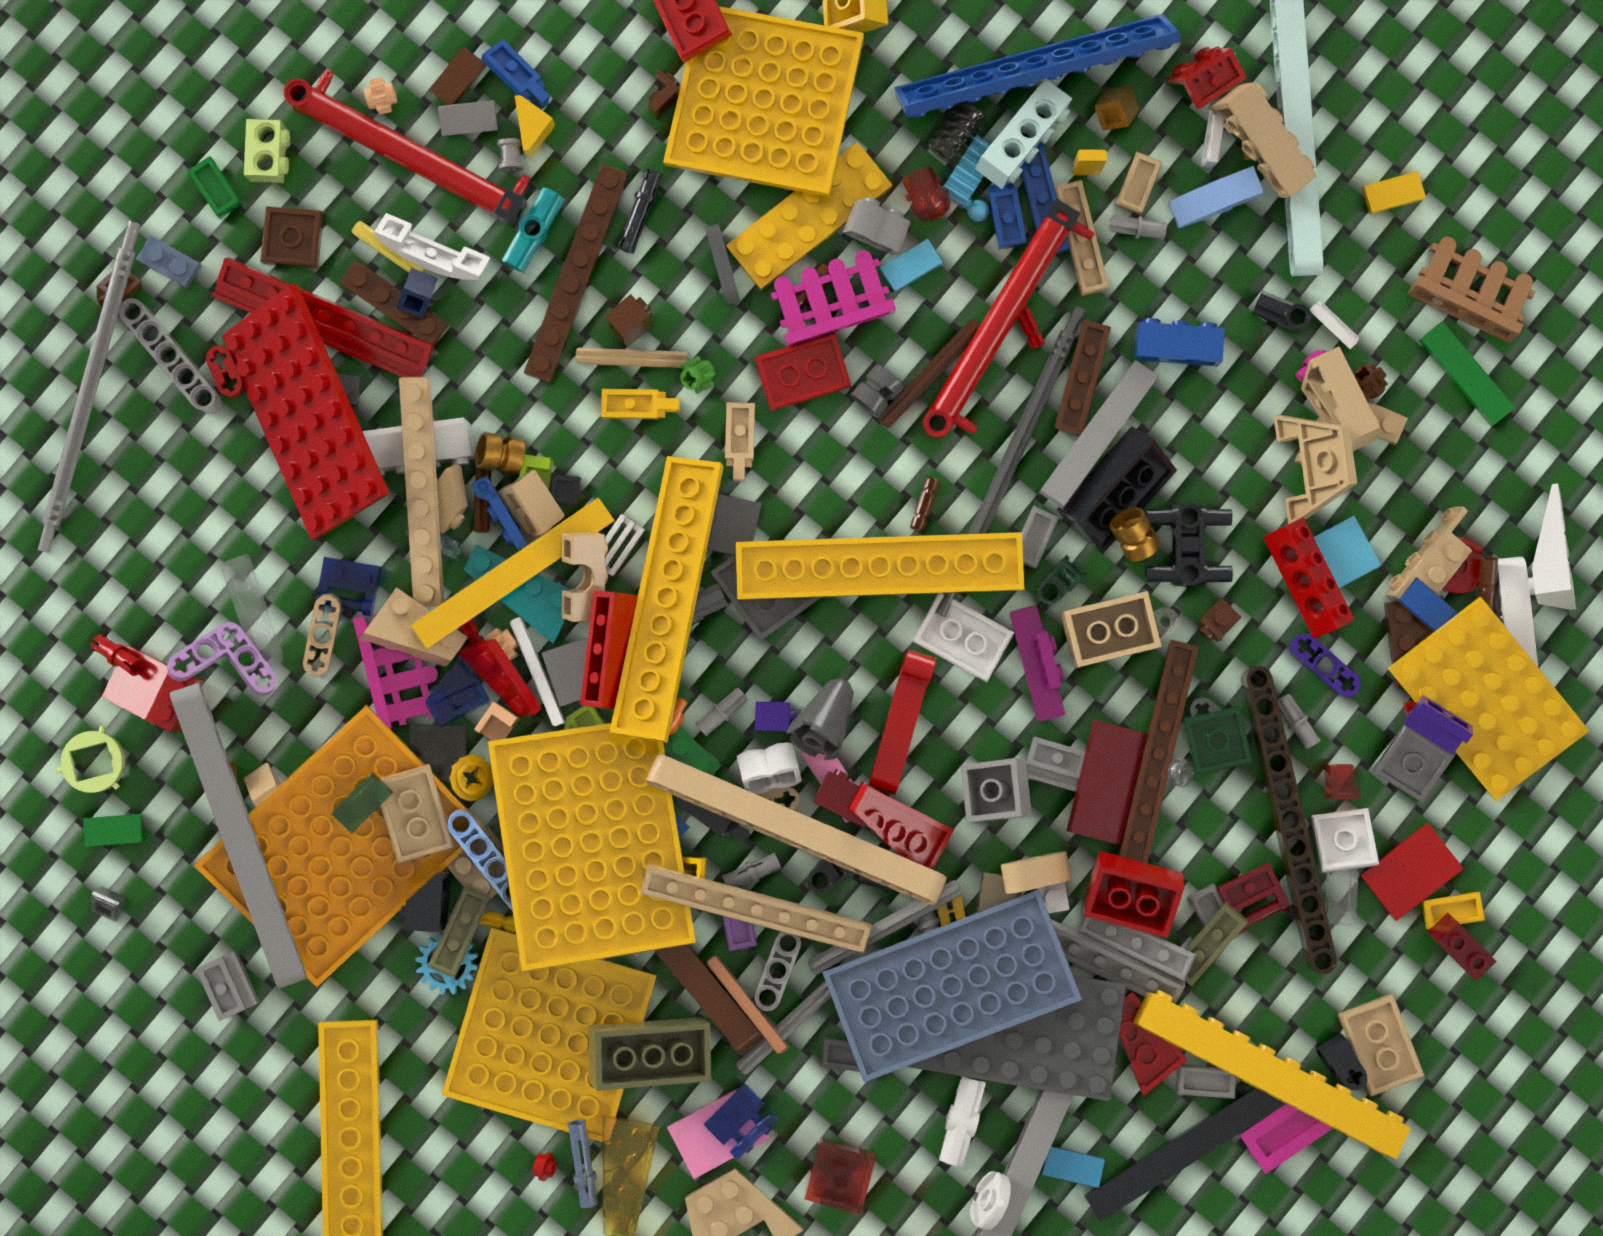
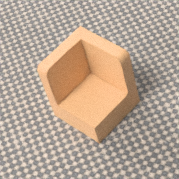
M493 701L474 730L482 733L492 741L506 739L520 718L499 703Z

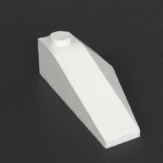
M1557 483L1552 484L1532 565L1533 577L1528 578L1530 595H1536L1538 604L1572 610L1576 609L1573 578L1568 561L1569 550L1564 533L1566 529L1562 500Z

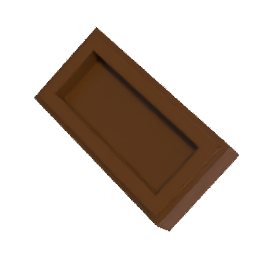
M463 46L429 88V91L446 105L457 104L486 68V64Z

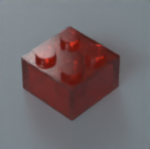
M819 1137L804 1199L861 1215L876 1161L875 1152Z

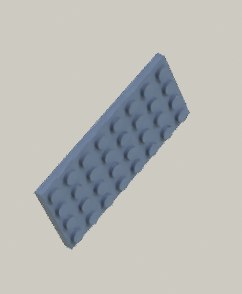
M1039 889L822 972L864 1082L1082 1000Z

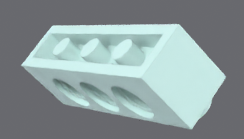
M1044 79L984 152L975 169L1001 189H1003L1008 181L1013 184L1023 171L1020 168L1024 162L1029 164L1039 150L1036 148L1040 142L1046 144L1055 130L1052 127L1057 122L1061 125L1071 112L1067 107L1072 98L1050 81ZM1038 114H1042L1046 118H1041ZM1022 133L1028 134L1030 138L1023 136ZM1005 152L1013 154L1015 158L1009 157Z

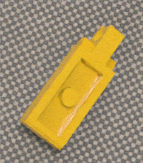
M602 389V419L665 418V412H680V399L666 398V392L649 389Z

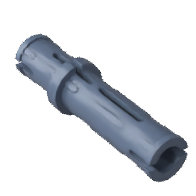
M575 1119L567 1123L575 1167L573 1180L578 1187L580 1207L591 1208L598 1204L594 1183L597 1176L596 1172L592 1169L586 1120ZM579 1140H581L583 1158L580 1157ZM583 1169H585V1173H586V1180H587V1186H586V1187H585V1183H584Z

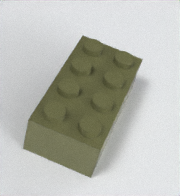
M702 1017L589 1025L590 1084L596 1091L711 1081L710 1023Z

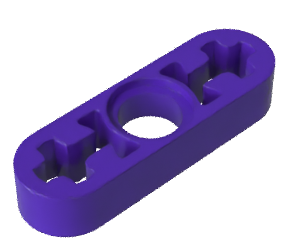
M1302 633L1291 639L1289 644L1291 654L1340 697H1351L1358 693L1361 686L1359 677L1316 638L1313 639L1311 634ZM1298 640L1301 642L1308 640L1309 644L1307 647L1313 653L1317 649L1321 651L1313 657L1311 663L1308 661V658L1312 657V655L1307 651L1301 653L1298 651L1300 647L1297 643ZM1322 657H1327L1332 662V669L1327 674L1320 672L1317 667L1318 660ZM1340 668L1342 672L1338 673V675L1342 679L1350 678L1352 680L1350 682L1352 689L1342 690L1343 684L1339 679L1334 678L1330 681L1329 678L1334 676Z

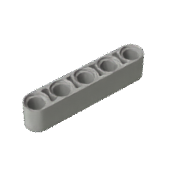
M130 298L124 300L119 309V316L196 409L206 414L216 413L222 405V397L147 306L137 299ZM135 308H140L138 318L131 320V311ZM153 329H157V338L153 341H148V333ZM171 350H175V359L170 363H166V354ZM188 372H193L194 378L192 382L184 385V375ZM206 393H211V402L206 406H202V396Z

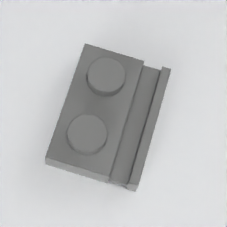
M1033 736L1026 759L1027 776L1029 779L1076 792L1086 751Z
M237 950L196 968L219 1021L260 1003Z

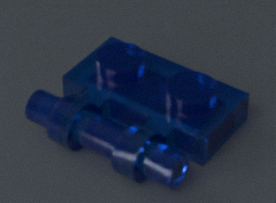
M744 1082L703 1125L723 1145L733 1138L737 1145L730 1150V1153L738 1160L745 1152L748 1154L754 1148L753 1144L763 1134L767 1135L773 1129L771 1126L779 1117L771 1110L763 1118L758 1111L765 1105V1102ZM751 1119L756 1126L744 1136L739 1130Z

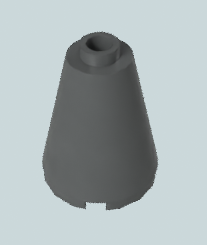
M837 678L829 680L789 725L787 734L791 733L790 741L792 744L813 757H816L817 753L826 755L824 760H832L838 757L842 749L854 695L849 682Z

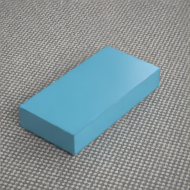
M926 239L881 266L880 271L895 293L942 265L943 262L929 239Z

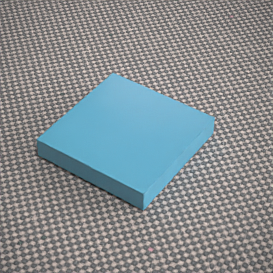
M1355 516L1314 537L1339 588L1381 566Z

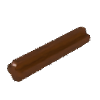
M475 464V481L487 475L491 482V470L477 468ZM474 491L473 530L476 533H488L490 530V514L486 507L490 506V503L485 499L477 498Z

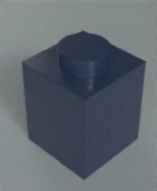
M411 267L396 309L423 319L438 278Z

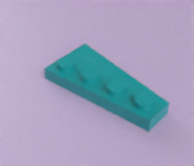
M475 545L464 571L475 580H478L507 559ZM536 574L500 600L555 645L566 622V619L562 618V590H568L569 588L540 574Z

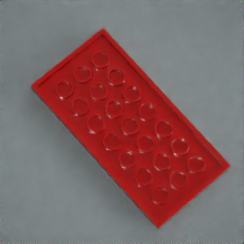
M298 284L288 285L221 336L234 359L236 370L242 378L248 398L310 539L315 540L337 528L390 493Z

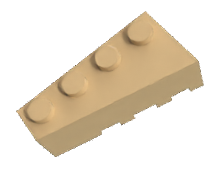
M1252 82L1232 87L1208 107L1214 114L1219 111L1226 119V123L1223 125L1230 134L1233 133L1241 138L1243 141L1241 149L1252 160L1259 161L1260 164L1257 166V169L1280 198L1292 197L1317 177L1313 170V162L1308 156L1302 154L1298 148L1299 142L1293 133L1286 130L1282 124L1283 118L1281 114L1270 106L1266 100L1268 98L1267 93L1262 86Z

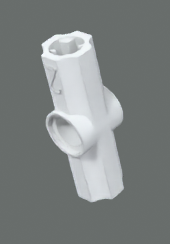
M961 1076L954 1105L951 1104L946 1120L945 1129L947 1131L939 1156L940 1161L954 1166H964L971 1137H974L980 1117L978 1110L986 1081Z

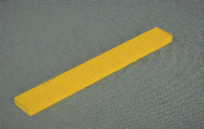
M598 497L411 624V629L427 650L562 557V533H598L615 520Z

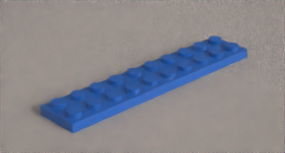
M1163 14L897 86L894 87L895 95L907 117H920L927 114V111L949 109L956 103L963 101L975 102L985 95L992 93L994 95L1004 94L1009 89L1018 86L1030 87L1035 85L1036 81L1059 79L1063 74L1073 71L1085 72L1091 66L1114 64L1120 58L1139 57L1149 50H1165L1170 48L1172 44L1179 43L1180 35L1174 25Z

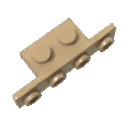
M1465 507L1449 508L1440 517L1441 523L1435 530L1430 531L1424 537V545L1418 552L1413 553L1405 563L1406 568L1403 572L1396 575L1389 582V589L1385 593L1389 599H1400L1417 578L1435 594L1438 595L1472 552L1466 544L1452 533L1468 512Z

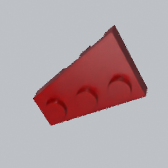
M496 639L467 644L459 649L458 653L518 717L535 715L542 709Z
M1130 991L1124 997L1119 1037L1140 1092L1144 1096L1188 1059L1177 1046L1132 1023L1142 1003Z

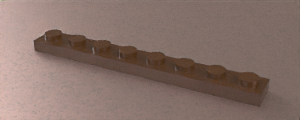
M601 164L525 367L524 374L549 384L552 383L629 177L627 172Z
M1169 640L1118 856L1148 863L1199 646Z

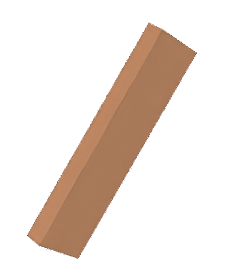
M718 956L712 957L708 961V966L776 1053L783 1054L790 1048L789 1045L758 1008Z

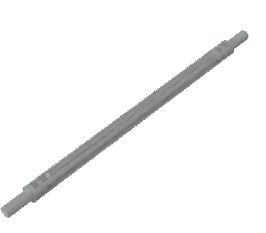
M129 221L122 248H118L117 257L115 258V264L112 269V275L52 491L48 499L45 516L43 517L42 522L45 525L38 546L39 551L49 553L56 526H60L76 463L132 268V262L135 257L133 249L140 228V224Z

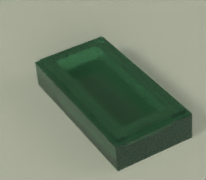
M372 772L331 814L349 832L353 833L393 791Z

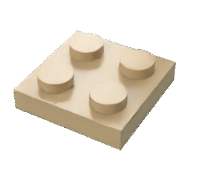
M487 826L485 832L504 855L502 840L490 826ZM478 838L470 847L472 851L481 853L487 848V843L483 839ZM465 851L447 866L463 887H467L490 898L497 894V891ZM499 861L492 862L488 867L492 875H500L505 869L504 864Z

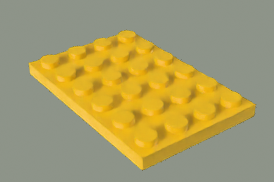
M1481 597L1388 667V670L1416 704L1424 695L1472 725L1473 736L1467 744L1462 741L1455 752L1495 801H1498L1589 732V729Z

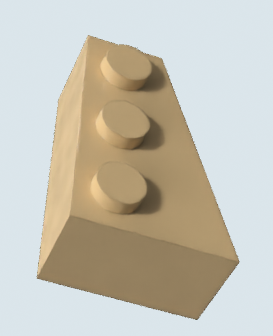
M1340 347L1309 360L1301 390L1322 421L1349 426L1353 451L1374 442L1380 429L1379 420L1372 412Z
M396 587L359 640L372 642L384 646L386 649L401 651L410 654L412 657L446 667L468 637L455 630L426 650L410 625L430 611Z

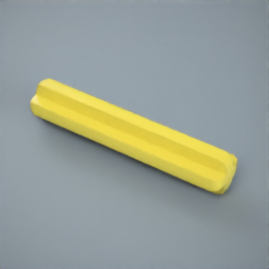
M358 221L355 224L352 233L408 273L411 267L425 273L426 269L404 259L380 242L374 236V229L362 221Z

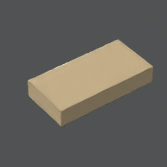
M1136 152L1115 206L1141 216L1163 162Z

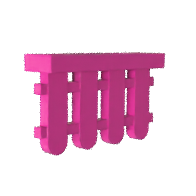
M860 250L855 255L856 266L847 269L842 260L833 259L828 265V275L819 277L814 268L804 269L801 274V284L792 286L789 278L785 276L778 277L774 283L776 292L771 293L773 301L779 300L785 318L780 321L782 328L787 327L789 333L784 335L787 347L894 313L896 310L893 299L886 301L885 295L889 294L887 286H881L875 268L880 266L879 259L873 260L868 251ZM859 273L865 293L855 296L849 276ZM832 282L838 302L828 305L822 285ZM805 290L812 311L801 314L795 293ZM868 300L869 306L859 309L858 303ZM841 309L842 315L832 318L831 312ZM814 318L816 324L806 327L804 321Z
M364 616L354 618L353 623L376 715L390 729H392V722L398 721L399 726L407 725V718L427 714L428 719L435 718L434 712L441 710L445 704L442 695L437 693L430 695L427 685L436 681L438 677L437 670L432 666L423 667L421 659L401 651L386 649L379 645L380 649L372 650L371 642L359 640L371 622L366 623ZM410 659L414 660L416 669L394 674L392 664ZM385 666L387 676L379 678L377 667ZM420 686L423 697L401 702L399 691ZM391 693L394 704L386 706L384 695Z

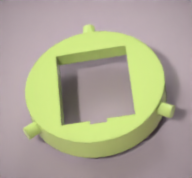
M100 726L99 731H87L74 736L63 749L61 767L56 768L57 774L63 773L66 781L79 791L95 793L105 791L111 787L115 790L120 787L117 782L124 772L125 754L120 743L111 735L104 733L106 727ZM107 743L109 753H111L113 759L111 763L114 772L78 781L71 752Z

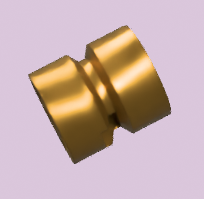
M482 432L476 446V467L491 471L499 467L501 473L517 475L524 462L525 442L523 439L506 436L502 440L499 434Z
M1128 508L1118 513L1111 520L1110 529L1116 540L1121 543L1120 548L1129 561L1144 560L1158 550L1160 545L1159 539L1150 527V522L1141 508Z

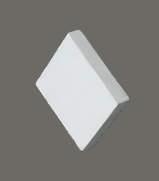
M1368 808L1311 815L1310 821L1320 873L1379 865Z

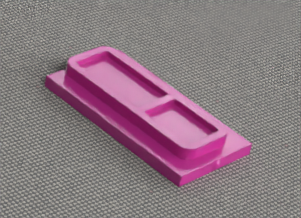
M1285 1104L1241 1132L1239 1136L1249 1149L1251 1156L1256 1159L1264 1173L1267 1174L1333 1128Z

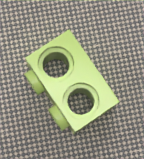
M246 119L244 176L250 182L284 183V174H288L289 161L285 157V147L290 145V132L280 120ZM274 132L273 140L264 143L263 137L265 134ZM266 160H273V166L269 170H262V164Z

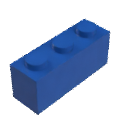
M1146 318L1144 322H1139L1136 326L1134 360L1218 367L1223 362L1225 328H1217L1216 323L1209 322L1200 323V326H1190L1188 321L1183 320L1172 321V324H1163L1160 319Z

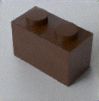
M631 294L605 315L609 327L627 348L653 326L650 318L653 316L650 312V307L641 297L636 300Z

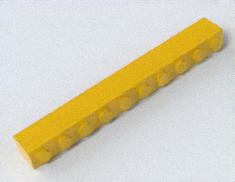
M1160 990L1156 994L1146 993L1132 1022L1134 1025L1387 1157L1397 1159L1411 1127L1402 1123L1403 1117L1391 1111H1387L1386 1114L1378 1111V1104L1362 1097L1361 1101L1351 1097L1353 1091L1339 1084H1336L1335 1088L1325 1083L1327 1080L1325 1076L1312 1070L1310 1074L1300 1070L1302 1066L1300 1063L1288 1057H1285L1284 1061L1275 1057L1276 1051L1263 1044L1256 1047L1248 1043L1250 1037L1234 1030L1233 1034L1223 1030L1225 1024L1211 1017L1207 1021L1197 1016L1199 1013L1197 1009L1184 1003L1182 1007L1172 1003L1173 997Z

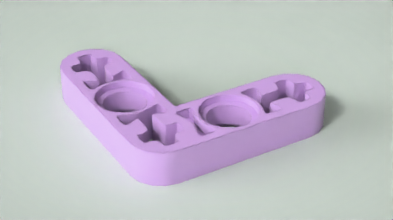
M233 622L220 625L180 650L169 659L167 665V672L173 680L185 681L226 656L255 695H270L277 683V678L272 669L241 627ZM224 631H227L229 634L233 632L236 634L234 642L239 648L234 653L231 652L235 647L232 641L229 639L223 640ZM201 645H208L213 649L214 654L208 659L201 658L197 654V648ZM188 653H191L194 661L186 666V672L183 673L181 670L176 672L174 670L176 662L184 664L189 661L190 656ZM241 653H250L254 657V663L251 666H243L239 663L238 656ZM260 666L258 674L262 679H269L268 688H265L263 685L258 687L256 685L259 680L257 675L253 673L249 676L248 673L253 672Z

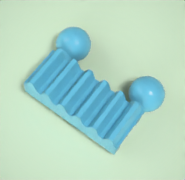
M976 135L968 147L966 153L940 191V194L942 196L946 195L957 202L962 209L965 208L971 220L982 222L989 216V206L984 200H972L970 197L984 177L975 168L981 156L991 144ZM1006 153L1009 157L1015 158L1013 154Z

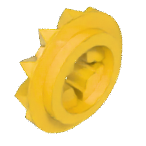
M468 755L459 758L451 766L452 771L448 779L451 781V790L458 795V798L476 801L488 794L493 785V775L490 764L484 758ZM474 770L473 777L478 783H469L467 785V778L462 773H472Z

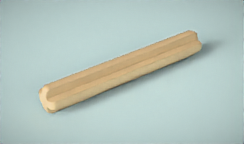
M577 348L576 362L578 364L682 368L681 365L688 361L687 353L679 351Z

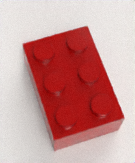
M1099 851L1083 899V916L1168 938L1184 891L1183 873Z

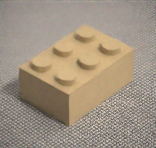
M1148 591L1060 613L1074 668L1162 647Z

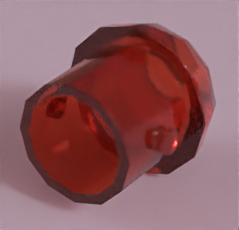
M924 167L913 171L903 180V185L908 193L906 199L908 202H912L910 211L917 219L924 222L941 218L948 212L951 205L949 190L941 187L940 183L943 181L939 176H936L931 167Z

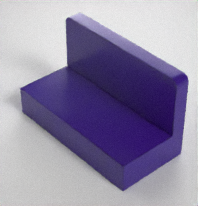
M1422 695L1404 720L1406 726L1451 754L1456 751L1462 741L1467 744L1473 736L1472 725Z

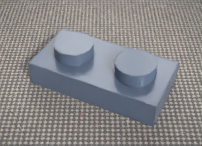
M151 235L136 259L188 289L201 267L199 262Z

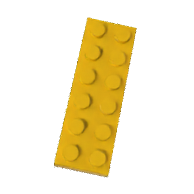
M856 142L838 156L829 197L794 191L728 243L726 249L760 291H762L847 223L854 201L864 200V197L877 200L892 188V183L861 145Z

